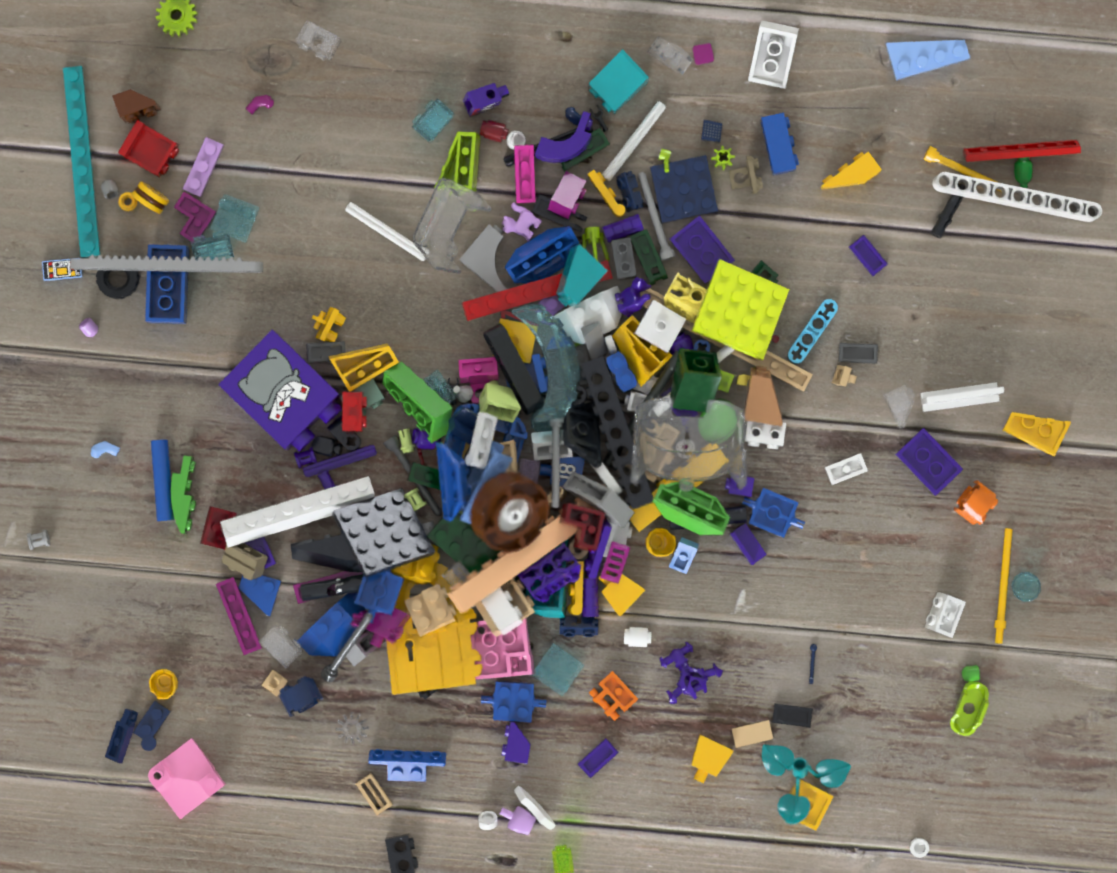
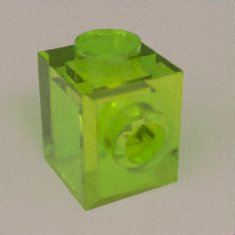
M567 845L555 846V849L552 850L554 872H574L571 847L567 848Z

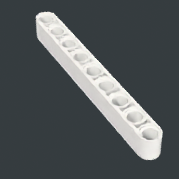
M949 172L938 174L932 182L934 189L939 192L1085 222H1092L1102 214V208L1096 202ZM939 178H944L947 181V185L942 186L939 183ZM958 181L965 184V190L958 188ZM977 185H980V186L983 187V189H984V193H983V194H980V193L977 192V190H976V186H977ZM995 189L1002 191V198L995 195ZM1014 193H1018L1021 196L1020 201L1014 199ZM1033 196L1039 199V205H1035L1032 202ZM1051 200L1057 202V209L1052 208ZM1070 204L1076 207V213L1070 211ZM1088 208L1094 210V217L1088 214Z

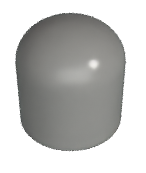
M105 180L102 183L101 189L106 199H114L119 195L115 181Z

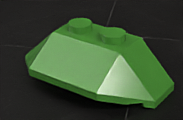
M683 481L660 484L653 499V503L665 519L699 535H723L730 519L716 497Z

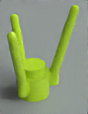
M600 227L585 228V234H582V247L586 250L587 241L588 244H592L593 257L598 261L596 244L600 240L605 258L609 262L610 258L603 233H600Z

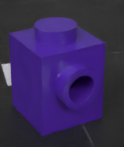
M731 474L730 478L726 479L725 489H728V494L751 497L755 478Z

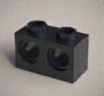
M409 834L386 838L385 843L391 873H415V868H418L417 857H413L412 849H415L413 837L409 838ZM397 841H403L406 844V848L403 851L396 849L395 843ZM407 860L409 868L406 870L401 869L399 861Z

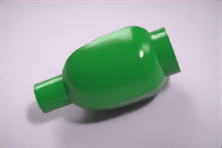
M1030 157L1018 158L1014 166L1015 179L1020 183V187L1028 189V183L1033 178V162L1030 160Z

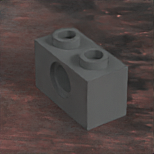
M631 238L611 240L617 280L635 278L636 269Z

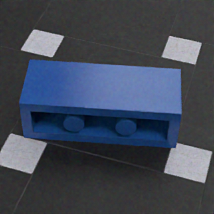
M784 113L761 117L760 122L772 175L795 171L799 163L797 154H793L792 151L794 140L793 136H789L788 128H790L789 118L785 117Z

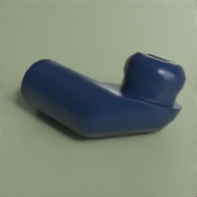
M568 107L565 110L566 119L578 126L582 115L577 113L575 108Z

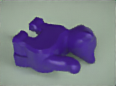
M636 277L633 279L630 287H627L621 293H616V300L618 302L622 300L623 303L617 305L619 312L629 318L634 312L639 311L643 304L651 298L650 294H644L640 297V292L650 289L651 285H648L644 279Z

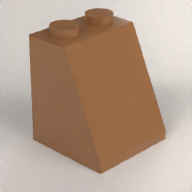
M764 366L751 367L743 411L744 420L782 426V413L770 370H767Z

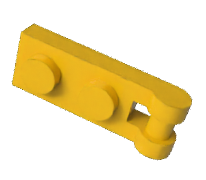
M595 170L589 172L588 178L613 214L618 218L623 217L625 207L617 204L614 199L616 195L611 188H606L603 183L606 180L600 172L596 173Z
M578 561L581 566L580 578L576 582H571L568 587L571 604L567 606V612L571 615H579L582 612L584 561Z

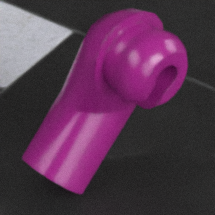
M269 95L256 96L245 109L253 115L260 106H265L268 109L274 105V101Z

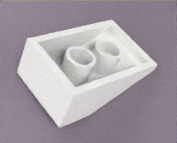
M761 21L748 81L786 88L799 28Z

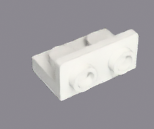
M938 592L933 600L930 614L927 616L925 628L953 638L966 602Z

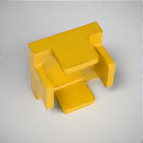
M800 779L799 796L809 799L810 811L807 817L799 823L816 831L834 796ZM796 784L792 787L789 794L795 796Z

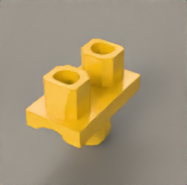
M332 307L329 308L327 314L321 311L318 317L313 315L311 319L316 321L313 328L318 330L315 338L321 341L335 342L338 333L330 329L333 323L342 326L346 317L339 313V310Z

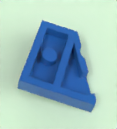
M242 575L239 589L267 616H271L281 581L264 575L248 580Z

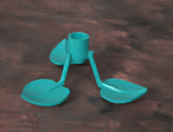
M766 744L762 747V762L770 774L781 776L785 773L786 769L788 771L792 769V773L796 777L795 796L792 794L783 795L777 804L780 816L790 825L801 822L809 814V799L799 796L800 779L806 777L808 771L816 778H820L823 786L837 788L845 782L851 769V765L847 762L826 759L816 765L815 772L805 759H794L793 752L787 747Z

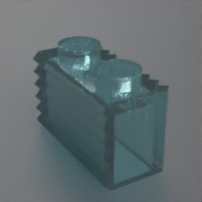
M438 98L435 101L431 100L425 106V113L422 116L418 114L412 121L414 124L412 129L429 144L455 116V113Z
M224 231L212 233L213 236L205 238V235L194 237V241H190L193 257L196 260L199 257L204 258V260L210 257L212 261L215 257L219 258V260L223 257L226 259L234 257L230 236L228 233H224Z

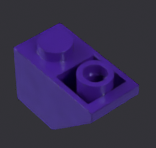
M511 721L510 725H506L505 736L508 737V742L503 744L502 756H505V761L528 764L531 744L517 724Z

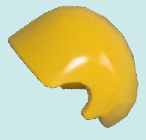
M664 528L653 529L645 539L647 550L656 557H666L672 554L676 548V537Z
M168 669L157 670L151 675L149 680L150 692L156 695L159 700L168 699L175 694L178 688L177 677Z

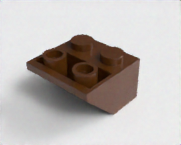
M131 89L112 96L118 114L125 123H135L143 116H147V118L158 114L157 111L161 110L156 101Z

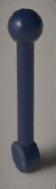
M816 644L810 645L811 665L809 684L814 682Z

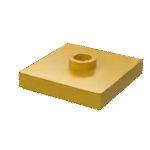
M500 318L499 323L505 327L522 361L530 364L538 325Z

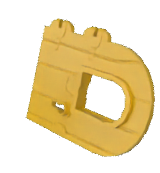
M439 563L434 564L433 570L436 571V576L430 584L433 586L439 584L441 588L445 587L447 593L452 591L450 587L460 581L458 576L446 566ZM404 578L395 608L410 615L404 601L410 598L411 589L415 584L418 585V583ZM448 597L446 598L448 605L452 604L456 615L453 616L454 622L420 637L417 629H413L410 616L403 627L404 633L401 638L397 639L393 644L386 639L392 695L476 684L475 677L481 674L483 667L482 664L475 665V661L480 662L482 658L476 649H472L471 635L475 634L478 627L477 622L470 623V620L477 619V615L472 608L460 613L451 598ZM409 642H413L414 661H409V650L406 647Z

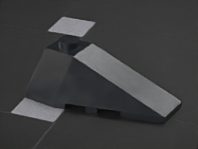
M342 532L341 535L333 537L330 534L325 535L324 539L317 541L309 539L291 544L292 559L347 572H362Z

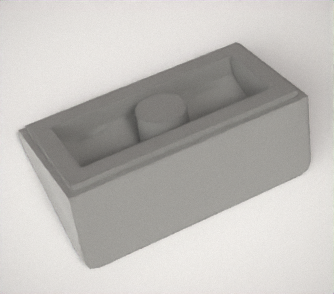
M599 322L581 328L590 359L593 360L605 355L608 349Z

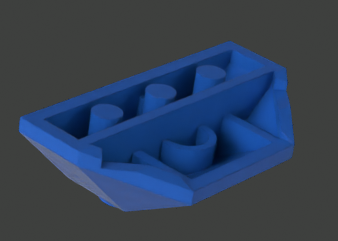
M570 226L547 229L517 248L507 262L505 269L514 283L527 284L548 278L565 267L570 249L578 245L579 241Z
M437 442L436 449L443 518L447 521H453L469 500V494L471 493L470 483L467 482L469 467L465 460L447 445Z
M347 593L297 640L299 645L309 655L336 657L357 628V626L351 625L353 614L366 610L364 606L355 604L357 593Z

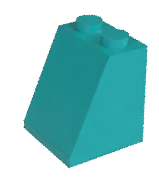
M622 49L589 83L590 89L588 91L594 98L599 97L603 101L602 106L608 112L612 111L615 114L648 83L649 77Z
M580 244L570 249L556 295L559 296V302L564 306L568 305L571 307L577 305L608 271Z

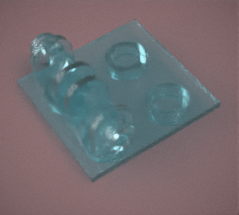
M224 194L223 198L219 201V208L211 230L246 243L260 207Z
M553 643L535 668V674L531 675L563 697L584 667V664Z

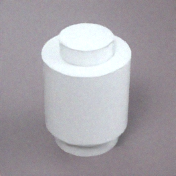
M630 627L625 629L624 644L634 647H647V643L651 644V632H648V628Z

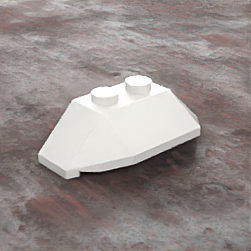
M618 286L600 292L549 318L556 336L583 345L585 344L581 331L583 327L599 322L603 334L616 329L622 315L617 305L623 304L622 300L618 302L615 298L616 293H621Z

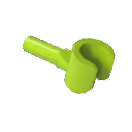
M661 148L659 160L664 161V171L667 173L669 172L671 151Z

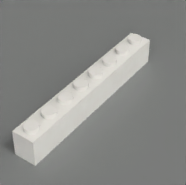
M369 476L221 521V526L229 548L333 516V510L373 498L375 494Z

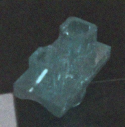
M438 369L423 379L445 402L451 403L458 398Z

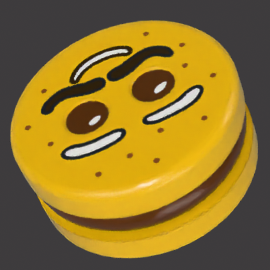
M140 181L136 190L132 192V196L150 210L161 214L165 205H168L169 199L152 186Z

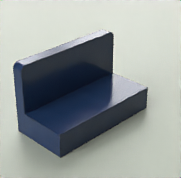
M463 406L449 419L450 433L471 445L478 415Z

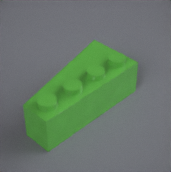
M402 361L384 371L383 386L397 403H403L406 414L408 416L412 415L417 420L416 426L420 431L425 430L429 435L427 439L432 444L445 436L448 432L449 419L452 414L450 404L445 402L435 390H432L423 379L419 378Z

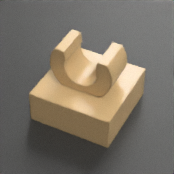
M837 365L832 384L846 387L847 383L855 384L857 377L850 374L852 368Z
M273 669L262 686L275 696H278L280 694L279 690L285 687L288 680Z

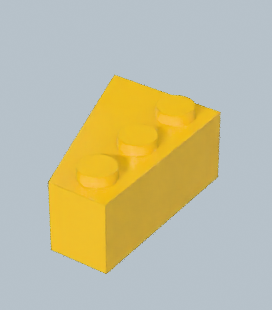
M632 315L616 330L612 337L626 358L627 364L640 387H642L670 360L672 355L635 335L634 332L640 322Z
M388 343L329 356L330 361L349 392L399 363Z

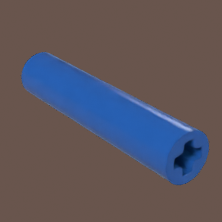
M168 440L151 441L156 517L157 521L174 520L171 502Z

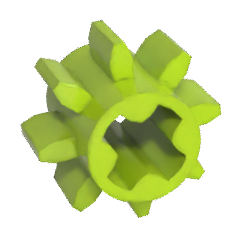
M722 145L720 151L714 149L716 156L711 157V160H716L715 168L719 165L725 170L727 164L729 166L733 165L730 159H734L735 156L730 155L731 148L724 150ZM719 154L722 155V156H723L724 154H726V155H727V157H726V160H727V161H725V160H723L722 162L719 161V158H720Z

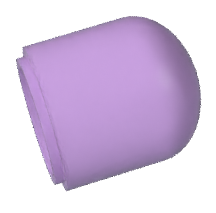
M86 318L79 324V329L87 337H93L98 332V326L91 318Z

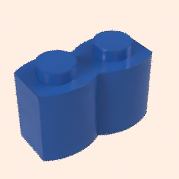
M618 351L607 357V367L615 376L616 385L620 391L625 393L637 386L636 378L632 371L628 369L624 355Z

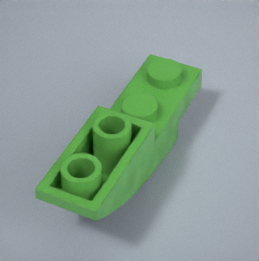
M185 455L183 457L181 473H173L171 481L173 514L179 531L183 534H187V530H191L192 519H190L191 512H194L196 501L193 500L194 496L187 495V491L190 492L192 487V480L189 479L191 472L194 473L196 461H193L194 457Z

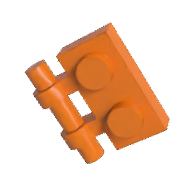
M613 671L598 683L603 688L600 693L595 688L589 692L593 697L592 700L596 704L598 703L605 710L604 713L614 721L620 717L615 711L618 707L625 712L638 700ZM607 694L615 701L612 705L603 698Z

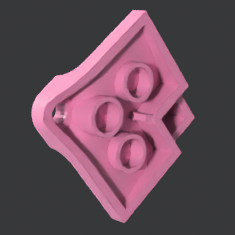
M527 618L522 620V624L507 634H500L497 637L491 632L485 620L477 621V631L471 635L472 649H476L482 658L480 662L475 661V665L482 664L483 669L481 674L475 677L476 679L535 674ZM480 627H483L485 629V632L483 634L479 633Z
M193 738L151 768L148 773L149 781L161 793L179 819L183 818L226 785ZM156 772H159L161 774L160 779L155 778L154 775Z

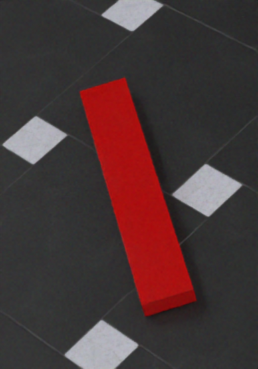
M1077 140L963 149V156L966 162L1081 153V146Z

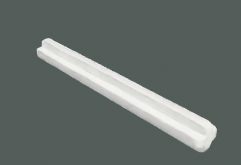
M658 101L603 172L602 176L606 180L611 181L666 109L662 102Z
M352 202L347 205L345 210L349 214L421 261L427 258L428 252Z

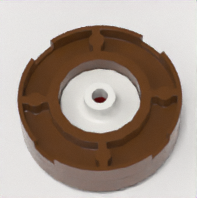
M518 472L499 474L485 482L473 500L470 511L472 529L482 541L493 549L501 550L504 553L522 550L533 543L541 534L539 529L543 521H547L549 516V500L543 488L526 475Z

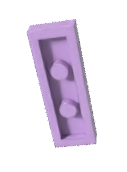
M207 137L205 138L183 187L184 191L201 198L224 147L223 144Z

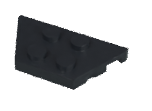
M594 400L586 404L580 403L577 406L572 405L562 410V415H564V445L595 468H599L602 465L599 416L595 415L592 405H595Z

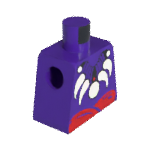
M495 83L467 92L463 102L469 117L499 106L502 101L501 99L509 96V91L506 85L497 88Z

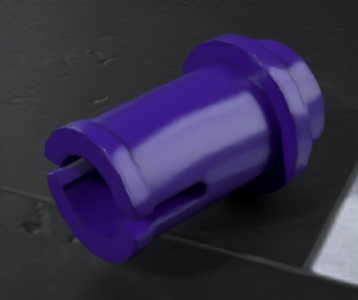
M328 470L317 476L324 489L338 486L334 484Z

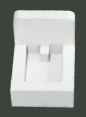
M631 391L630 395L626 394L624 406H627V411L636 412L647 394Z

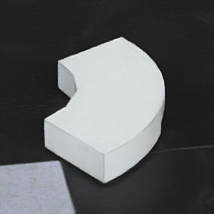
M520 786L514 789L520 802L532 812L539 823L549 830L556 826L547 812L528 792Z

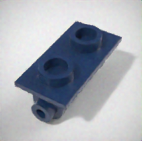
M629 171L616 176L617 187L621 191L622 203L627 213L634 209L643 208L642 204L644 202L640 191L633 192V189L638 188L635 174Z
M565 616V618H560V635L566 637H573L575 635L593 637L598 635V619H595V617H581V623H577V617Z

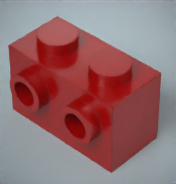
M343 392L342 431L363 432V427H367V416H363L364 408H367V396H364L363 392Z

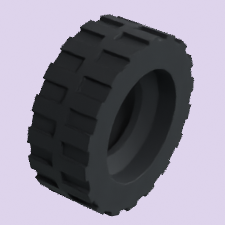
M112 270L97 271L96 283L99 286L98 288L110 298L125 299V297H130L137 290V286H139V271H125L127 281L121 287H114L110 284L108 277Z

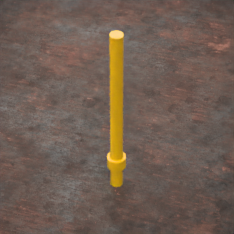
M1005 528L998 612L997 620H995L994 628H996L995 643L1003 644V632L1006 629L1005 610L1013 529Z

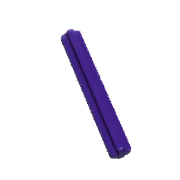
M369 445L317 462L316 464L304 466L303 473L308 478L327 470L329 471L375 456L377 451L374 445Z

